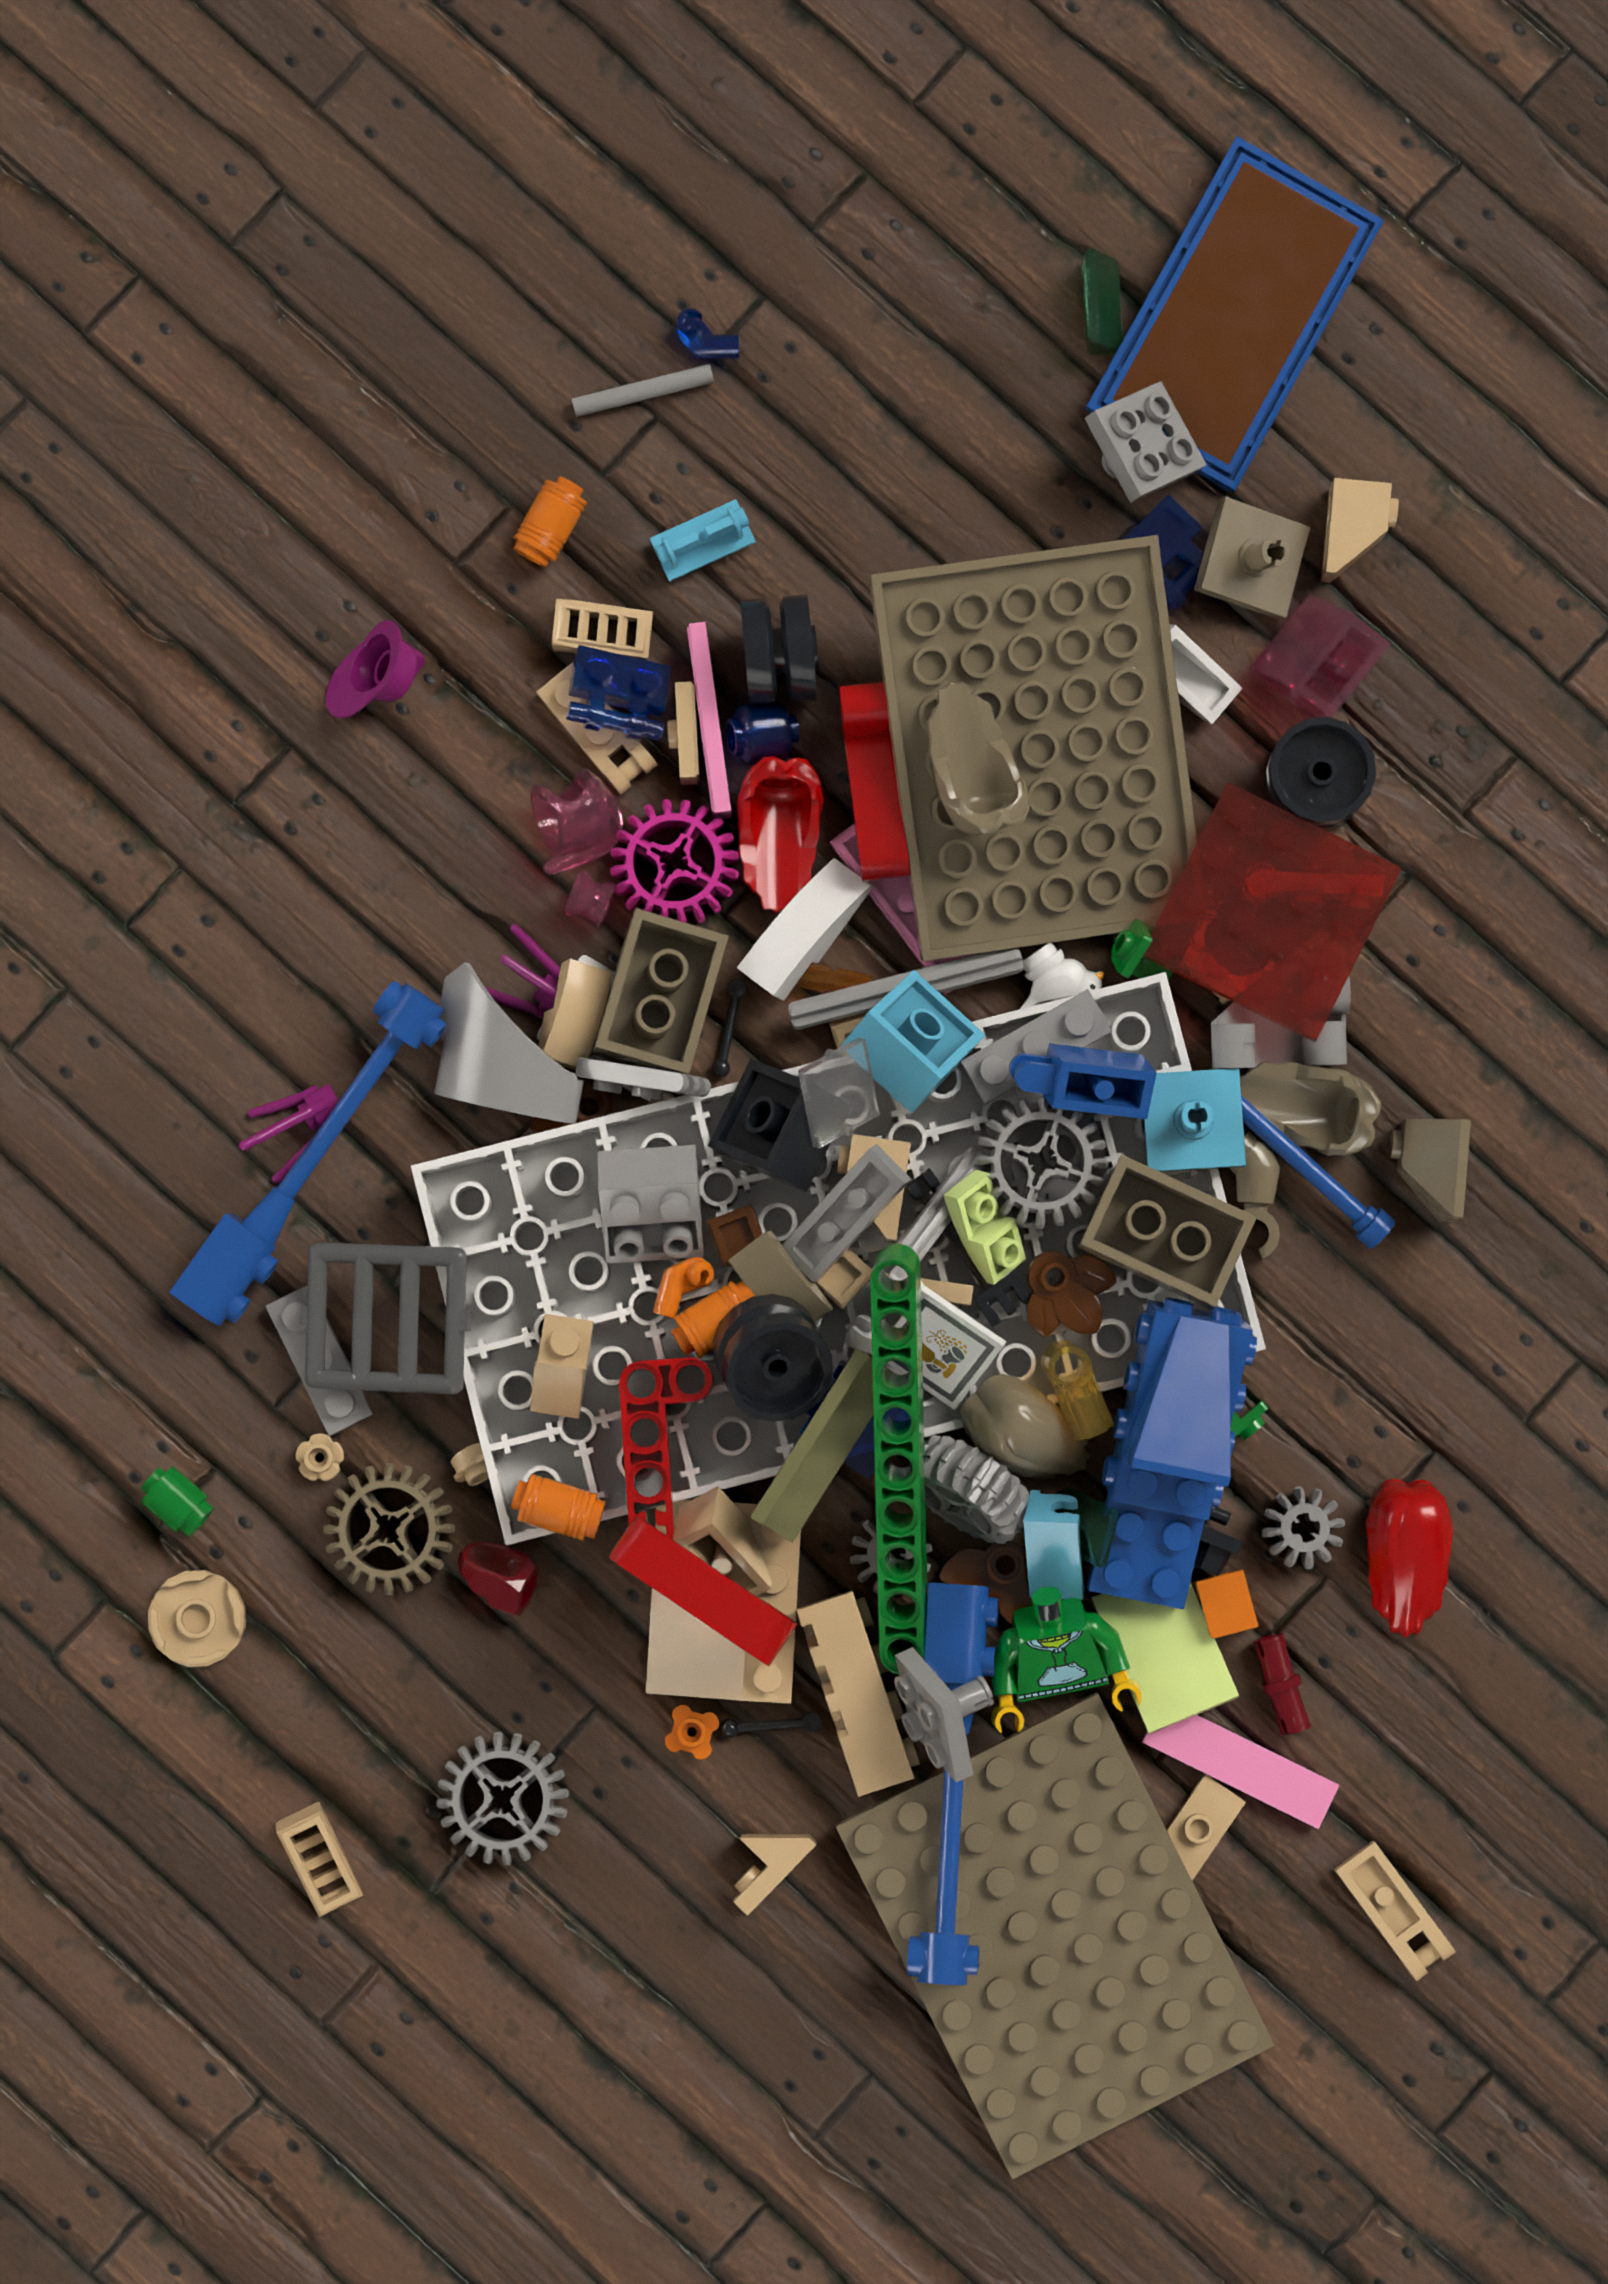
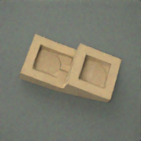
M571 958L561 963L554 1008L544 1012L538 1047L561 1066L576 1070L578 1057L588 1059L604 1013L612 973Z

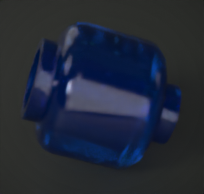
M775 701L771 705L750 706L749 704L738 706L732 718L727 719L725 725L726 742L729 752L732 756H738L740 761L747 766H753L763 757L773 756L783 761L786 760L791 753L792 743L799 741V725L794 714L788 715L787 710L779 701Z

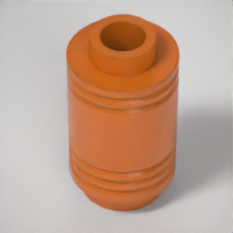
M561 476L557 478L556 482L546 479L523 519V523H521L520 528L513 537L517 541L513 550L545 568L550 561L555 562L557 555L560 554V550H562L563 545L579 520L581 512L584 511V507L587 505V502L580 497L584 490Z
M743 1280L736 1284L730 1281L727 1285L722 1286L721 1289L711 1293L684 1312H681L679 1316L673 1317L678 1327L670 1332L685 1356L694 1351L696 1356L701 1359L703 1355L713 1351V1339L720 1321L734 1306L754 1296Z
M531 1474L528 1482L519 1480L511 1509L519 1511L517 1521H523L526 1524L529 1523L545 1530L562 1535L566 1534L568 1537L572 1536V1538L584 1541L585 1537L595 1539L606 1501L597 1499V1493H591L578 1487Z

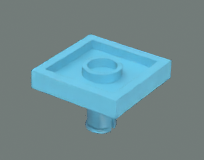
M1239 1068L1156 1074L1148 1117L1143 1119L1146 1166L1159 1172L1246 1166Z

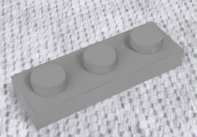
M1087 989L967 1057L960 1064L982 1102L986 1105L1018 1087L1009 1072V1064L1016 1055L1028 1053L1046 1056L1049 1043L1086 1048L1112 1033V1029Z
M877 1144L866 1151L782 1246L796 1266L815 1283L828 1272L910 1182L911 1178Z
M307 1286L266 1305V1308L328 1435L333 1436L373 1416L374 1413L362 1390L311 1388L306 1384V1325H300V1305H307ZM326 1317L325 1369L351 1370V1366Z

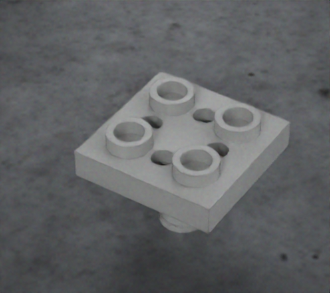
M1161 381L1099 408L1084 418L1103 452V469L1108 475L1118 479L1130 503L1188 477L1207 465ZM1162 428L1165 429V431H1166L1168 437H1167V436L1165 435V433L1162 431Z
M913 1647L896 1654L899 1676L895 1677L894 1682L899 1696L905 1703L907 1713L902 1715V1722L907 1734L914 1742L920 1740L925 1746L933 1765L937 1769L943 1767L956 1783L974 1775L963 1718L994 1704L993 1695L987 1682L982 1676H977L974 1680L950 1690Z

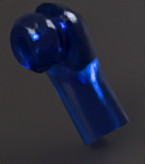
M685 309L679 313L675 326L677 337L695 357L700 359H739V334L714 335L702 321V314L699 311Z

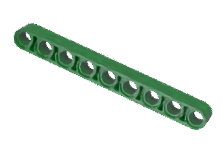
M892 1244L883 1248L876 1258L870 1279L879 1655L882 1664L887 1670L894 1674H899L895 1655L905 1650L899 1649L893 1642L899 1639L908 1640L914 1645L915 1651L923 1659L928 1600L921 1270L919 1257L913 1249L902 1244ZM891 1265L899 1266L905 1270L908 1277L899 1281L892 1280L886 1276L883 1269ZM891 1313L901 1314L906 1318L909 1325L902 1328L893 1327L887 1323L884 1316ZM889 1361H900L909 1368L910 1372L903 1375L894 1374L888 1370L886 1363ZM891 1408H900L905 1410L911 1418L902 1422L895 1421L888 1415L887 1411ZM892 1455H902L909 1459L912 1465L899 1468L891 1464L888 1458ZM896 1501L904 1502L913 1511L907 1514H900L892 1510L889 1504ZM899 1547L905 1548L911 1552L913 1557L907 1560L898 1559L890 1550ZM900 1593L906 1594L912 1598L914 1603L911 1605H901L895 1602L891 1596Z

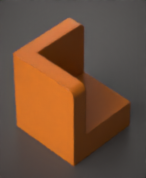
M1237 1569L1219 1574L1218 1576L1215 1575L1192 1581L1198 1601L1201 1602L1210 1637L1219 1638L1259 1627L1243 1570Z

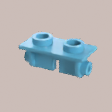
M736 499L649 538L669 582L756 543L748 526L750 524L743 508H740Z

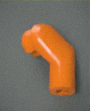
M690 1257L667 1268L663 1273L652 1312L670 1318L675 1317L682 1295L700 1287H706L712 1282L714 1278L712 1265L701 1257Z

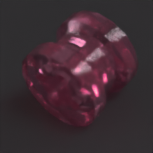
M582 870L570 892L564 915L572 918L582 916L589 919L591 926L600 929L610 911L618 884L610 881L600 883L593 880L591 873Z

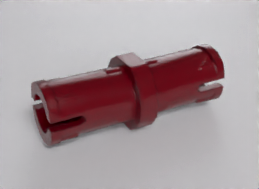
M1275 1633L1258 1638L1253 1641V1644L1259 1656L1266 1681L1262 1684L1264 1693L1270 1695L1278 1719L1280 1734L1289 1735L1309 1729L1311 1723L1309 1722L1298 1688L1302 1684L1299 1673L1294 1674L1286 1648L1284 1633Z

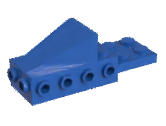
M1166 1297L1164 1303L1148 1300L1146 1313L1139 1315L1134 1335L1135 1343H1139L1134 1362L1129 1361L1124 1376L1123 1388L1127 1390L1124 1409L1119 1408L1117 1410L1113 1425V1437L1117 1438L1113 1457L1107 1456L1102 1473V1485H1106L1105 1488L1108 1494L1086 1585L1088 1591L1184 1609L1204 1521L1209 1520L1212 1507H1219L1224 1486L1229 1487L1231 1478L1230 1458L1235 1442V1432L1230 1431L1233 1413H1240L1243 1408L1246 1395V1385L1241 1383L1245 1365H1252L1257 1348V1337L1252 1336L1253 1330L1241 1318V1313L1221 1307L1213 1308L1212 1312L1193 1309L1194 1304L1191 1302Z

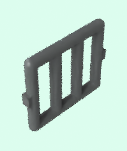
M313 1243L308 1251L307 1305H300V1325H306V1384L311 1388L453 1395L461 1392L464 1379L465 1332L471 1331L472 1311H465L466 1252L458 1247ZM328 1262L354 1263L351 1370L325 1369ZM374 1264L400 1265L398 1372L371 1371ZM420 1266L447 1267L444 1374L417 1373Z

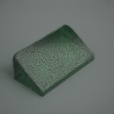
M1087 249L1084 252L1082 261L1086 349L1089 355L1116 354L1123 341L1119 264L1111 256L1096 249Z
M1065 1488L1054 1493L1070 1495L1077 1499V1509L1068 1510L1062 1508L1054 1512H1068L1079 1515L1081 1559L1099 1568L1106 1566L1118 1522V1510L1114 1507L1107 1508V1504L1073 1488Z

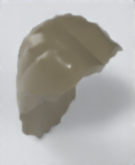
M949 682L946 688L939 689L937 706L933 708L931 717L927 721L929 755L938 793L948 816L959 830L975 836L993 833L998 829L1024 822L1030 808V796L1026 782L1020 776L1010 748L1004 740L1002 730L994 719L992 706L989 702L982 700L980 696L970 693L966 683L960 682L955 685Z
M1265 1061L1260 1062L1254 1068L1248 1069L1247 1074L1240 1075L1241 1095L1297 1146L1313 1149L1327 1156L1351 1155L1371 1146L1375 1138L1373 1122L1380 1113L1381 1102L1373 1087L1362 1078L1341 1069L1308 1066L1294 1062L1275 1064Z
M998 1374L987 1378L978 1386L976 1393L964 1402L960 1409L963 1427L974 1447H978L981 1452L988 1456H993V1459L1000 1465L1007 1466V1471L1022 1477L1046 1481L1047 1479H1055L1058 1475L1071 1476L1077 1471L1086 1470V1462L1091 1456L1085 1447L1088 1444L1086 1437L1088 1434L1087 1429L1080 1426L1075 1418L1069 1416L1063 1409L1050 1401L1038 1388L1023 1382L1015 1376Z

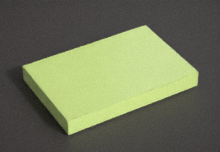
M1191 1582L1184 1609L1102 1593L1091 1598L1097 1614L1119 1633L1130 1665V1669L1126 1670L1128 1677L1136 1681L1141 1688L1142 1700L1140 1705H1138L1135 1692L1132 1689L1129 1690L1148 1735L1239 1698L1238 1691L1215 1638L1209 1635L1203 1610Z

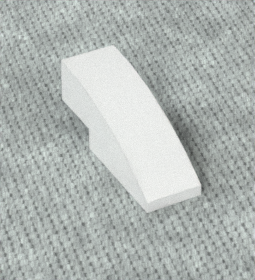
M1169 624L1179 702L1208 724H1213L1242 690V687L1175 624Z
M833 858L775 918L738 965L737 969L773 996L784 1001L812 962L819 963L874 886L867 881L862 882L859 875Z

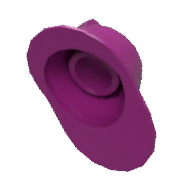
M385 620L378 623L365 640L334 671L328 683L325 696L326 708L332 716L343 719L359 712L371 700L393 702L401 699L408 692L415 676L425 664L423 654L401 638L400 628L395 622Z

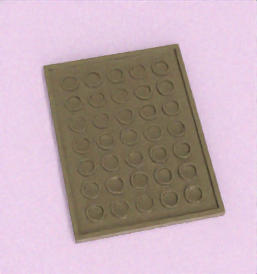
M1158 535L869 575L883 685L887 700L888 722L899 803L908 847L909 877L921 961L1120 933L1125 929L1128 930L1135 918L1152 927L1205 920L1207 915ZM949 682L955 685L960 682L966 683L970 693L980 696L982 700L989 702L992 706L994 719L1002 730L1004 740L1010 748L1020 776L1026 782L1030 796V808L1024 822L998 829L993 833L975 836L959 830L948 816L938 793L929 755L927 721L931 717L933 708L937 706L939 689L946 688Z
M1097 1692L970 1756L974 1775L963 1780L955 1933L970 1935L969 1945L979 1946L978 1976L967 1975V1985L917 1982L918 1977L910 1976L1012 2180L1275 2046ZM944 1769L835 1824L906 1969L910 1936L920 1937V1932H935Z

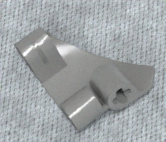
M1319 930L1211 1022L1212 1069L1254 1068L1264 1061L1275 1064L1287 1062L1303 1065L1347 1064L1346 1013L1350 1011L1351 990L1349 972L1345 970V948Z
M464 962L446 976L440 1006L445 1011L440 1019L447 1023V1027L440 1036L444 1042L434 1094L512 1113L575 1124L584 1080L578 1079L575 1073L569 1072L525 1035L494 1001L470 963Z

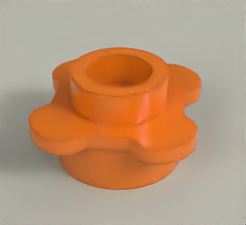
M687 1705L677 1706L672 1712L674 1719L672 1732L665 1737L666 1747L671 1752L683 1750L693 1753L696 1759L707 1758L712 1752L710 1745L712 1733L719 1727L718 1717L712 1712L705 1714L693 1712ZM690 1727H694L697 1730V1734L694 1737H690L687 1733Z

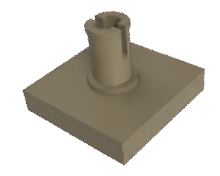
M1229 497L1218 499L1194 590L1278 620L1286 618L1310 527Z

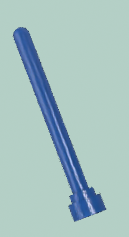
M1241 1095L1243 1123L1353 1221L1351 1227L1356 1230L1355 1237L1368 1249H1372L1379 1244L1393 1228L1396 1221L1381 1207L1378 1209L1371 1205L1365 1207Z

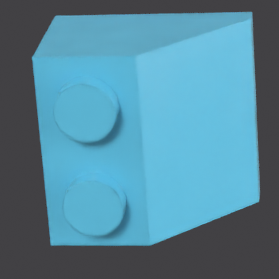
M913 970L865 1015L840 1048L860 1068L864 1069L888 1091L896 1101L900 1102L910 1113H913L986 1035L922 976Z

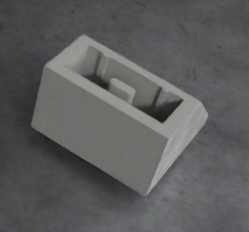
M696 1145L597 1151L598 1193L606 1264L704 1257Z

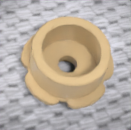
M321 1433L310 1436V1440L307 1442H301L296 1451V1460L300 1462L299 1471L305 1478L312 1481L318 1478L328 1481L339 1473V1465L344 1460V1452L338 1442L331 1441L329 1435ZM318 1453L324 1455V1460L320 1463L315 1460V1456Z
M480 1443L464 1448L452 1458L451 1464L456 1471V1474L453 1476L455 1481H467L469 1486H475L489 1479Z

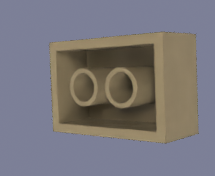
M635 908L628 925L591 1054L626 1065L689 1075L729 936Z
M1121 1155L1114 1166L1077 1248L1211 1310L1217 1306L1257 1217L1125 1155Z

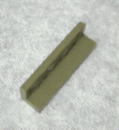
M856 1348L750 1518L761 1525L767 1526L792 1543L873 1416L872 1358L868 1354Z

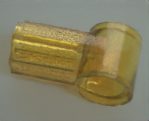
M1058 1340L1048 1345L1042 1354V1370L1049 1378L1074 1441L1090 1439L1114 1426L1093 1374L1091 1359L1087 1353L1078 1345L1068 1340ZM1066 1353L1076 1354L1078 1365L1074 1373L1065 1377L1057 1376L1055 1364L1058 1358Z

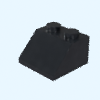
M750 1059L707 1146L777 1181L807 1192L850 1104L813 1082Z

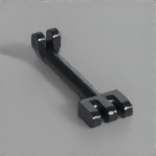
M928 1168L918 1177L912 1179L905 1187L915 1201L921 1200L924 1206H926L937 1191L936 1188L940 1185V1182L932 1170ZM951 1220L943 1230V1233L985 1290L973 1301L994 1328L1001 1321L996 1311L991 1308L993 1303L998 1301L1006 1314L1011 1316L1017 1310L1006 1294L1014 1290L1017 1298L1024 1305L1027 1304L1030 1294L1014 1271L994 1285L987 1283L969 1257Z

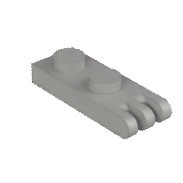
M578 1057L575 1073L576 1077L594 1080L592 1088L594 1090L621 1094L622 1085L633 1086L632 1096L661 1100L662 1091L705 1097L711 1089L709 1080L703 1077Z

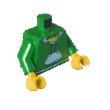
M1042 1587L1032 1594L1033 1606L1017 1609L1012 1614L1011 1628L1003 1632L995 1646L994 1676H991L993 1697H998L999 1705L992 1711L991 1720L1000 1733H1002L1000 1719L1002 1715L1008 1712L1015 1714L1014 1722L1018 1732L1024 1726L1022 1713L1013 1705V1695L1017 1696L1018 1703L1109 1685L1108 1676H1113L1115 1685L1112 1690V1699L1115 1707L1123 1711L1118 1693L1126 1688L1132 1689L1135 1692L1138 1705L1141 1704V1688L1136 1681L1128 1677L1126 1670L1130 1669V1665L1119 1633L1097 1613H1086L1080 1599L1070 1598L1062 1600L1058 1589Z

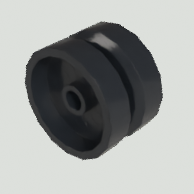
M808 595L783 596L779 603L781 627L772 628L770 605L764 598L740 600L749 705L761 706L775 703L778 697L776 674L785 673L787 696L793 703L817 701L815 670L819 669L815 625H811Z
M1331 717L1306 719L1289 728L1271 752L1264 772L1266 797L1274 812L1293 827L1309 832L1333 830L1350 821L1371 795L1377 775L1375 754L1365 736L1351 724ZM1315 767L1321 768L1322 776L1328 779L1318 780L1313 775V769Z
M776 1294L753 1296L734 1306L719 1323L713 1339L714 1361L735 1404L752 1418L770 1422L794 1419L811 1410L826 1394L833 1376L832 1355L809 1311L793 1298Z

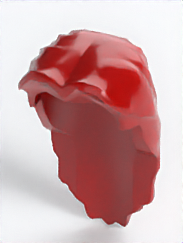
M773 756L763 757L748 770L738 794V854L743 864L742 879L750 887L752 893L758 894L763 910H772L776 914L783 910L811 880L812 867L817 857L820 814L824 798L820 778L807 759L798 757L784 762Z
M1399 1479L1385 1480L1372 1496L1365 1520L1368 1537V1581L1372 1591V1607L1379 1612L1381 1618H1386L1389 1623L1390 1632L1400 1633L1401 1636L1407 1638L1410 1634L1418 1635L1422 1630L1423 1622L1431 1619L1433 1614L1442 1607L1443 1591L1448 1583L1453 1522L1444 1496L1430 1481L1420 1479L1406 1484Z

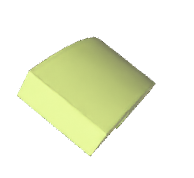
M974 1170L943 1194L954 1227L969 1257L985 1281L994 1285L1025 1261L1026 1257L1015 1218L1000 1215L997 1199L995 1200L990 1195L994 1189L992 1180L988 1178L990 1173Z

